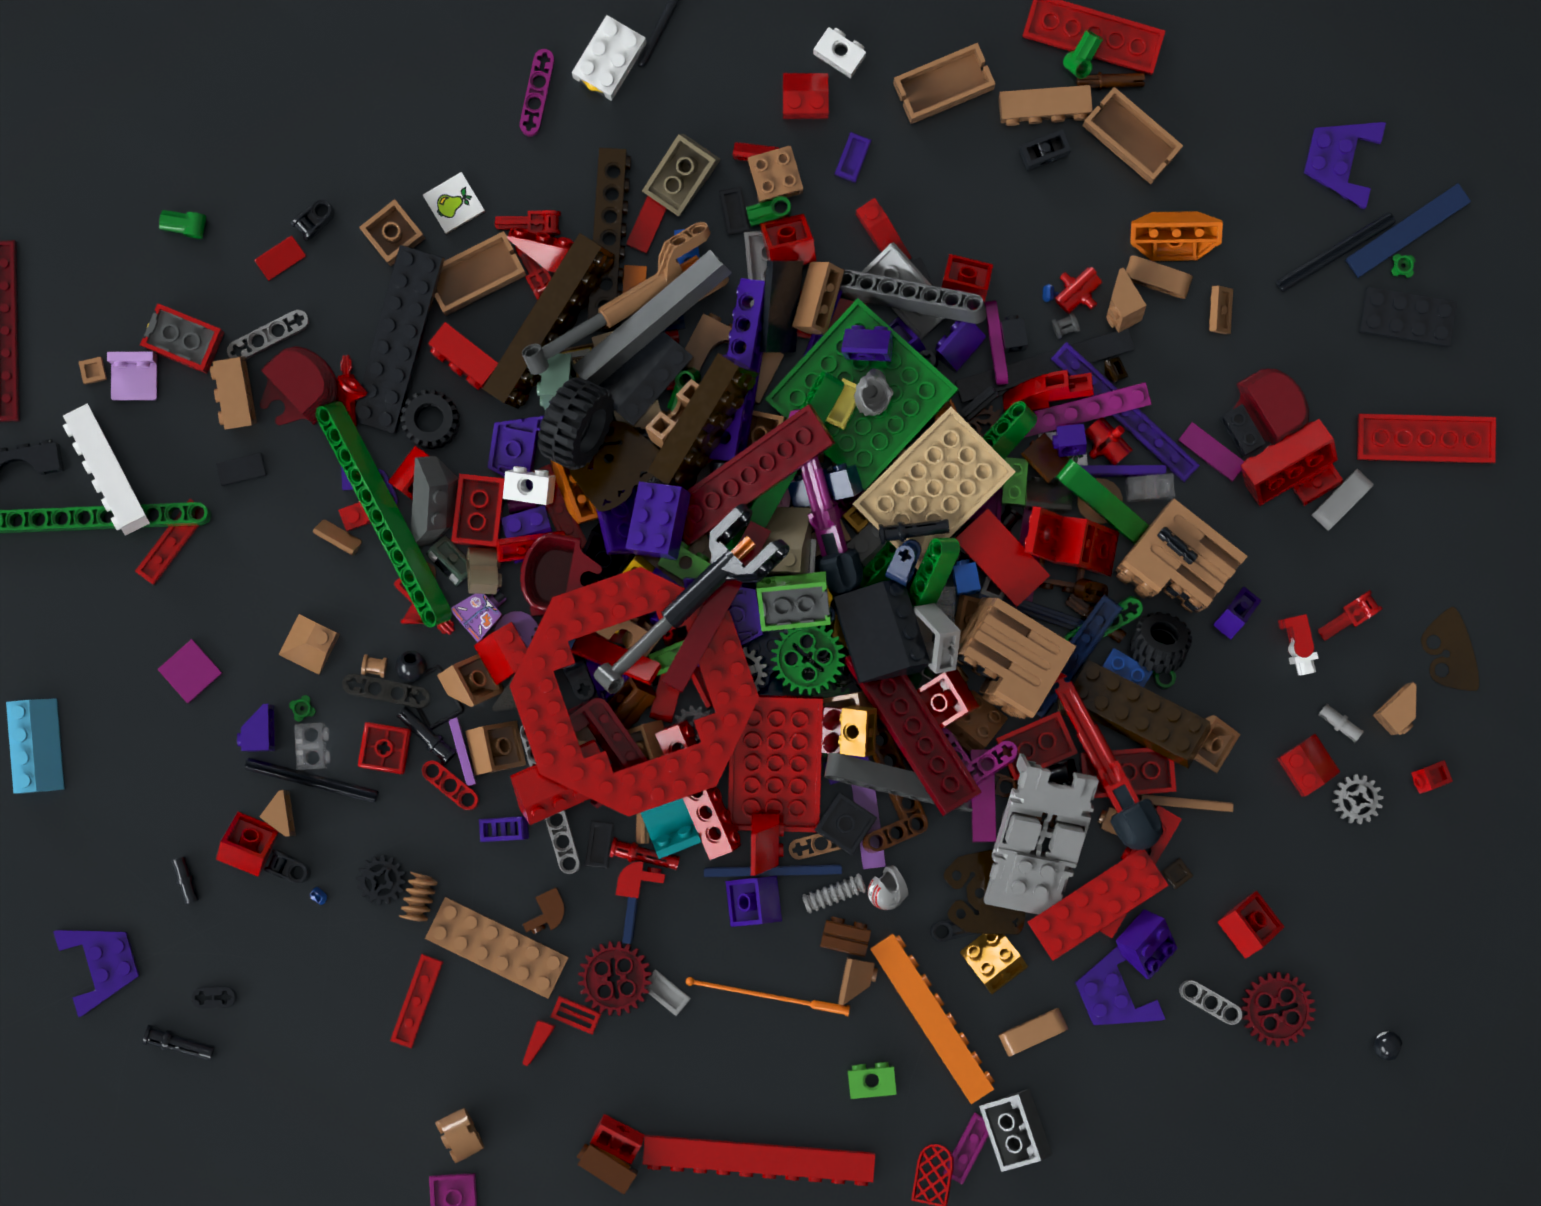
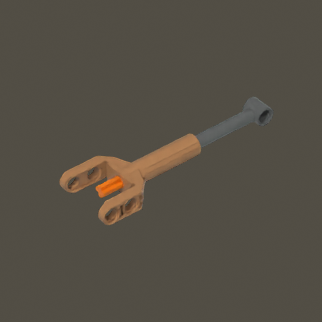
M695 223L666 240L659 254L658 272L598 308L599 314L542 348L539 344H531L525 347L522 351V356L530 373L537 375L545 372L549 367L547 360L601 327L606 325L610 328L637 312L699 260L697 255L682 264H679L676 259L707 241L711 233L707 223ZM729 277L725 278L703 298L725 286L729 282Z

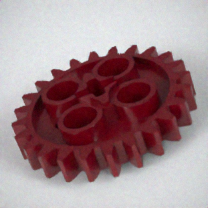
M609 941L608 948L600 944L599 952L591 949L593 957L585 956L588 964H580L585 969V972L578 973L579 976L584 977V980L578 982V985L585 986V989L580 993L588 994L589 996L585 999V1002L594 1001L591 1008L595 1009L600 1006L599 1013L601 1014L606 1009H608L609 1016L613 1015L614 1010H616L618 1016H622V1009H625L630 1014V1006L638 1009L637 1001H646L642 994H650V991L645 988L646 985L653 984L647 980V977L653 975V973L646 972L645 970L650 966V963L643 964L642 961L646 956L641 955L637 957L639 949L636 948L631 952L630 944H627L624 949L620 941L616 947H614L611 941ZM612 958L615 959V973L621 977V980L617 981L619 999L615 997V983L610 981V978L614 976L611 965ZM624 959H628L631 963V967L627 972H622L619 967L620 962ZM602 962H605L608 966V971L605 975H599L597 972V966ZM627 982H631L634 986V990L630 995H625L622 990L623 985ZM608 985L611 989V994L607 998H602L600 989Z
M1276 972L1275 978L1272 977L1271 973H1267V980L1258 976L1259 984L1251 982L1254 989L1252 991L1245 989L1249 997L1241 998L1242 1001L1246 1002V1006L1240 1007L1241 1010L1246 1011V1014L1241 1019L1249 1021L1244 1027L1253 1028L1250 1033L1251 1036L1259 1034L1257 1041L1261 1042L1266 1038V1045L1270 1046L1273 1040L1276 1047L1280 1046L1281 1041H1283L1285 1046H1289V1039L1297 1043L1296 1035L1299 1034L1305 1037L1302 1031L1303 1028L1311 1029L1307 1021L1315 1020L1309 1016V1013L1316 1011V1009L1309 1006V1004L1315 1002L1314 999L1307 998L1311 991H1303L1305 983L1297 985L1298 977H1294L1290 981L1289 973H1286L1283 978H1281L1280 972ZM1284 989H1289L1292 993L1291 999L1287 1002L1281 999V992ZM1263 994L1269 997V1004L1266 1007H1261L1258 1003L1259 997ZM1292 1003L1298 1004L1297 1007L1280 1010V1015L1275 1012L1262 1016L1258 1015L1260 1011L1276 1008V1004L1279 1006H1287ZM1291 1011L1297 1014V1021L1293 1024H1289L1286 1020L1287 1014ZM1268 1017H1272L1275 1020V1026L1270 1030H1267L1264 1026V1021Z

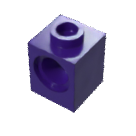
M1084 424L1056 426V435H1052L1053 449H1058L1059 457L1086 454L1087 442Z

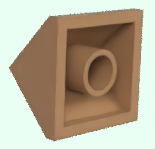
M280 790L259 817L284 836H296L290 791Z

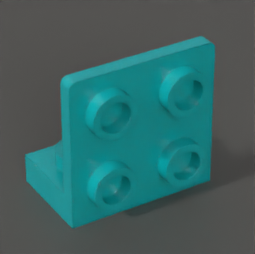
M683 798L641 812L658 859L701 843Z

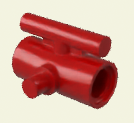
M1093 267L1085 269L1077 278L1074 276L1070 277L1066 272L1060 276V279L1065 283V289L1055 298V301L1066 313L1070 314L1080 303L1086 304L1090 309L1097 305L1091 293L1102 284V281L1097 276V272Z
M1104 417L1094 422L1085 430V435L1094 443L1093 449L1089 452L1090 457L1096 459L1099 455H1104L1112 465L1118 464L1133 451L1121 437L1125 432L1124 428L1117 426L1114 429Z

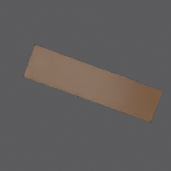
M1154 795L1139 796V801L1150 799L1153 805L1233 812V804L1230 802Z

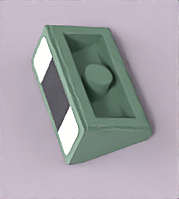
M446 535L429 548L426 556L456 587L468 577L466 556Z

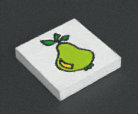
M462 172L423 194L445 234L452 232L485 212Z

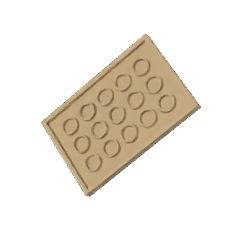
M950 407L853 505L878 530V524L886 526L895 525L901 521L904 524L948 519L950 529L948 534L906 538V540H916L921 545L922 551L915 566L918 569L931 540L934 538H950L1016 471ZM899 540L890 541L896 548L904 543Z

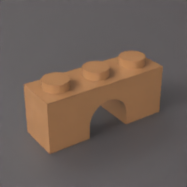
M692 379L676 394L678 401L675 409L667 416L660 411L645 427L650 440L660 448H662L699 386Z
M637 617L596 631V633L610 639L616 631L626 629L627 631L621 640L626 649L629 650L654 625L648 620L644 622ZM658 641L643 656L647 657Z

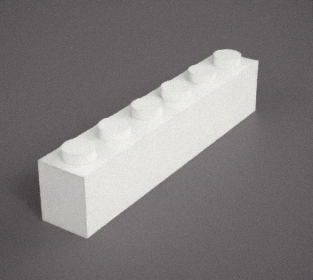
M88 403L63 415L66 421L63 427L69 437H74L76 442L72 445L78 456L83 454L85 461L82 464L88 474H93L95 479L92 480V484L97 493L102 491L105 498L101 499L107 512L112 511L114 517L111 518V521L116 530L121 529L126 536L149 524L150 522Z

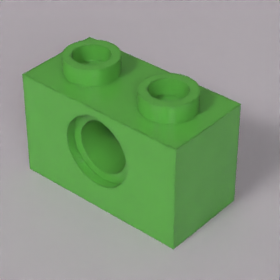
M1006 457L1004 460L1016 472L1002 486V506L1024 507L1028 461L1026 459Z
M681 541L678 560L661 558L657 565L683 581L684 577L697 578L710 563H708L709 558L698 552L695 555L688 551L690 547ZM683 557H688L692 560V566L689 569H682L679 566V561Z
M889 1062L875 1063L873 1068H866V1064L852 1065V1070H848L850 1099L897 1095L894 1066H889ZM867 1075H877L878 1083L875 1086H868L865 1083Z

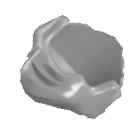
M871 369L856 385V392L854 394L856 407L864 416L880 415L887 409L893 395V390L889 387L884 374L880 370Z

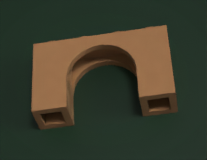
M703 313L685 348L694 357L686 368L693 367L701 372L712 350L721 344L730 343L729 332L733 324L730 323L727 326L721 323L722 319L712 313H709L708 316ZM763 352L755 397V404L760 406L784 359V354L781 352Z

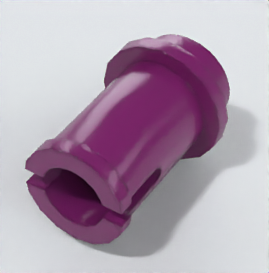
M507 500L510 514L536 508V503Z

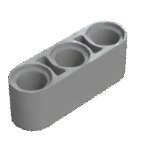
M1357 468L1316 509L1312 516L1329 531L1374 484Z
M1186 980L1180 985L1179 993L1183 999L1230 1025H1235L1241 1020L1242 1011L1236 1004L1200 983ZM1189 984H1193L1196 987V994L1192 997H1188L1185 994V988ZM1209 996H1214L1216 1005L1208 1009L1205 1005V1000ZM1233 1007L1236 1011V1017L1233 1020H1227L1225 1011Z

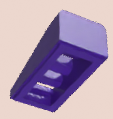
M524 816L479 819L480 842L529 839L528 821ZM507 822H510L511 835L507 833ZM516 822H518V832H519V835H517V824H516ZM488 823H491L492 825L491 837H489L488 833ZM497 823L501 825V836H498Z

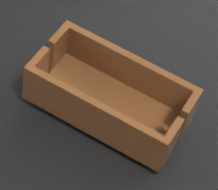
M978 43L894 77L893 84L901 102L904 101L903 107L910 124L994 90L995 81L988 65L985 66L986 61Z
M1115 87L1086 118L1082 125L1150 184L1155 181L1166 165H1169L1183 147L1180 142Z
M503 231L444 261L435 298L445 316L526 276L505 232Z

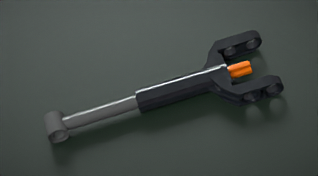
M743 503L736 506L710 531L709 549L711 552V564L661 612L663 618L640 638L613 666L609 663H604L597 668L594 678L608 693L614 694L619 691L625 681L622 675L666 634L672 626L677 629L727 580H737L743 583L760 582L787 556L790 547L782 539L770 542L745 567L741 560L756 544L746 536L731 552L725 547L750 522L753 512L746 504Z

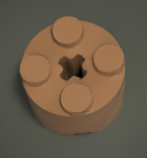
M465 1108L435 1122L440 1134L444 1133L441 1136L446 1149H452L449 1152L455 1164L485 1148Z

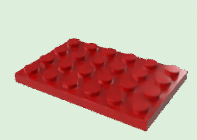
M759 695V700L729 759L728 811L731 815V823L734 830L751 831L752 814H779V823H784V832H815L814 829L820 821L823 697Z

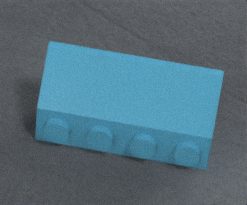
M57 699L6 702L13 793L23 794L65 790Z

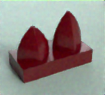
M823 707L821 753L840 754L838 744L839 736L841 735L839 718L842 708Z

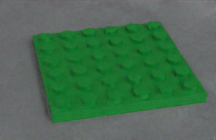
M857 298L765 400L782 416L788 419L790 411L800 409L815 380L822 371H826L841 381L844 378L858 384L860 379L866 376L871 369L880 370L884 374L889 387L893 390L891 401L885 411L880 415L864 416L855 407L844 430L826 421L824 423L835 444L823 453L836 465L846 463L847 466L856 464L863 490L866 491L959 389ZM853 325L865 326V329L874 330L875 326L888 327V330H891L893 333L892 362L846 360L841 352L845 329H851Z

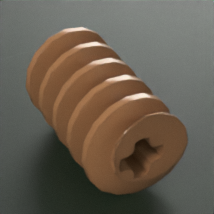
M410 872L416 879L408 880L413 885V888H406V892L411 894V897L403 898L409 905L401 906L406 915H399V917L417 922L427 921L428 917L423 913L430 912L431 909L425 904L432 903L433 900L428 895L435 894V890L430 888V886L437 885L438 882L430 876Z

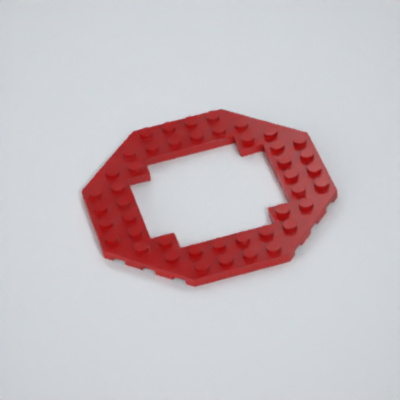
M642 567L552 597L509 686L539 773L628 817L716 787L759 700V695L734 622L728 610L699 662V667L715 713L693 720L701 742L616 772L612 770L606 751L583 758L554 670L575 664L568 643L570 640L656 611L659 620L663 618L661 612L685 588ZM705 602L679 627L686 626L689 633Z

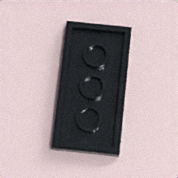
M767 260L760 352H796L798 329L792 327L800 300L803 261Z

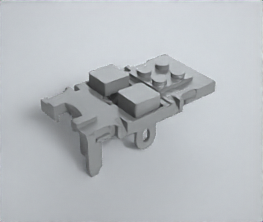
M1020 753L1016 764L1020 773L1017 783L1018 788H1012L1008 803L1002 813L1001 826L992 852V858L995 863H993L990 871V880L984 896V902L988 905L1039 915L1062 900V892H1065L1069 876H1074L1072 868L1077 866L1092 818L1089 813L1094 812L1091 800L1094 799L1099 780L1095 776L1074 772L1072 774L1073 782L1071 787L1065 784H1056L1055 782L1050 783L1048 782L1051 774L1050 770L1043 769L1041 765L1035 764L1036 762L1028 761L1025 755ZM1042 813H1048L1042 826L1036 816L1042 817ZM1057 815L1054 829L1049 828L1048 823L1052 816ZM1045 837L1051 838L1048 847L1050 851H1046V853L1041 852Z

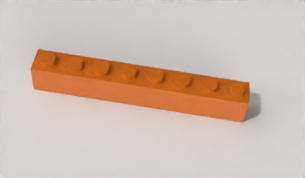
M892 933L872 946L870 950L970 1104H973L994 1090L991 1084L995 1081L988 1071L983 1073L979 1065L982 1061L975 1051L970 1053L966 1045L969 1044V1041L963 1032L958 1034L955 1030L956 1021L950 1012L945 1014L941 1006L945 1004L937 993L933 995L928 987L932 984L925 974L920 976L916 970L919 964L912 954L907 956L903 950L907 946L900 935L895 937Z

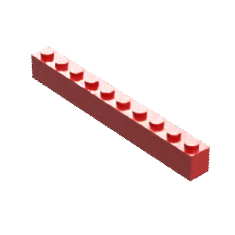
M645 1135L643 1165H647V1169L661 1170V1166H668L670 1171L684 1172V1168H693L694 1173H707V1170H716L718 1175H730V1171L739 1172V1176L753 1177V1173L762 1174V1178L776 1179V1175H784L786 1180L798 1181L799 1177H808L810 1182H822L823 1178L831 1179V1183L845 1184V1180L854 1181V1185L868 1186V1182H873L875 1153Z

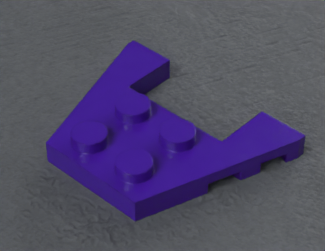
M1377 122L1315 128L1304 174L1325 187L1336 191L1343 198L1354 202L1361 209H1366L1371 188L1348 183L1357 140L1381 144L1386 123Z
M544 416L495 422L488 468L505 477V471L512 470L514 466L526 467L527 472H533L538 433ZM527 479L526 487L532 491L533 483Z
M684 577L683 581L685 589L696 578ZM741 586L729 611L740 643L743 645L763 635V631H761L756 588Z
M53 931L59 951L83 945L95 986V991L73 997L78 1017L84 1016L140 976L127 932Z
M1118 946L1112 949L1102 960L1075 982L1093 1025L1165 1020L1158 1000L1137 1008L1134 1007L1117 967V964L1126 961Z

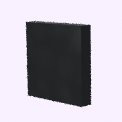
M838 792L814 831L852 856L877 817L841 792Z

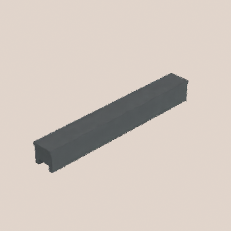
M709 250L572 367L580 378L599 386L732 272Z

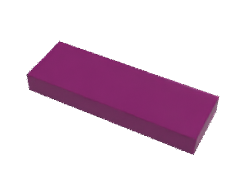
M1193 422L1178 439L1182 445L1231 482L1240 473L1241 464L1244 461Z
M975 1112L952 1153L954 1159L952 1179L962 1185L989 1136L983 1116ZM948 1161V1163H947V1166H948L949 1169H950V1161ZM944 1168L942 1174L945 1175V1174L947 1173V1171H946V1169Z

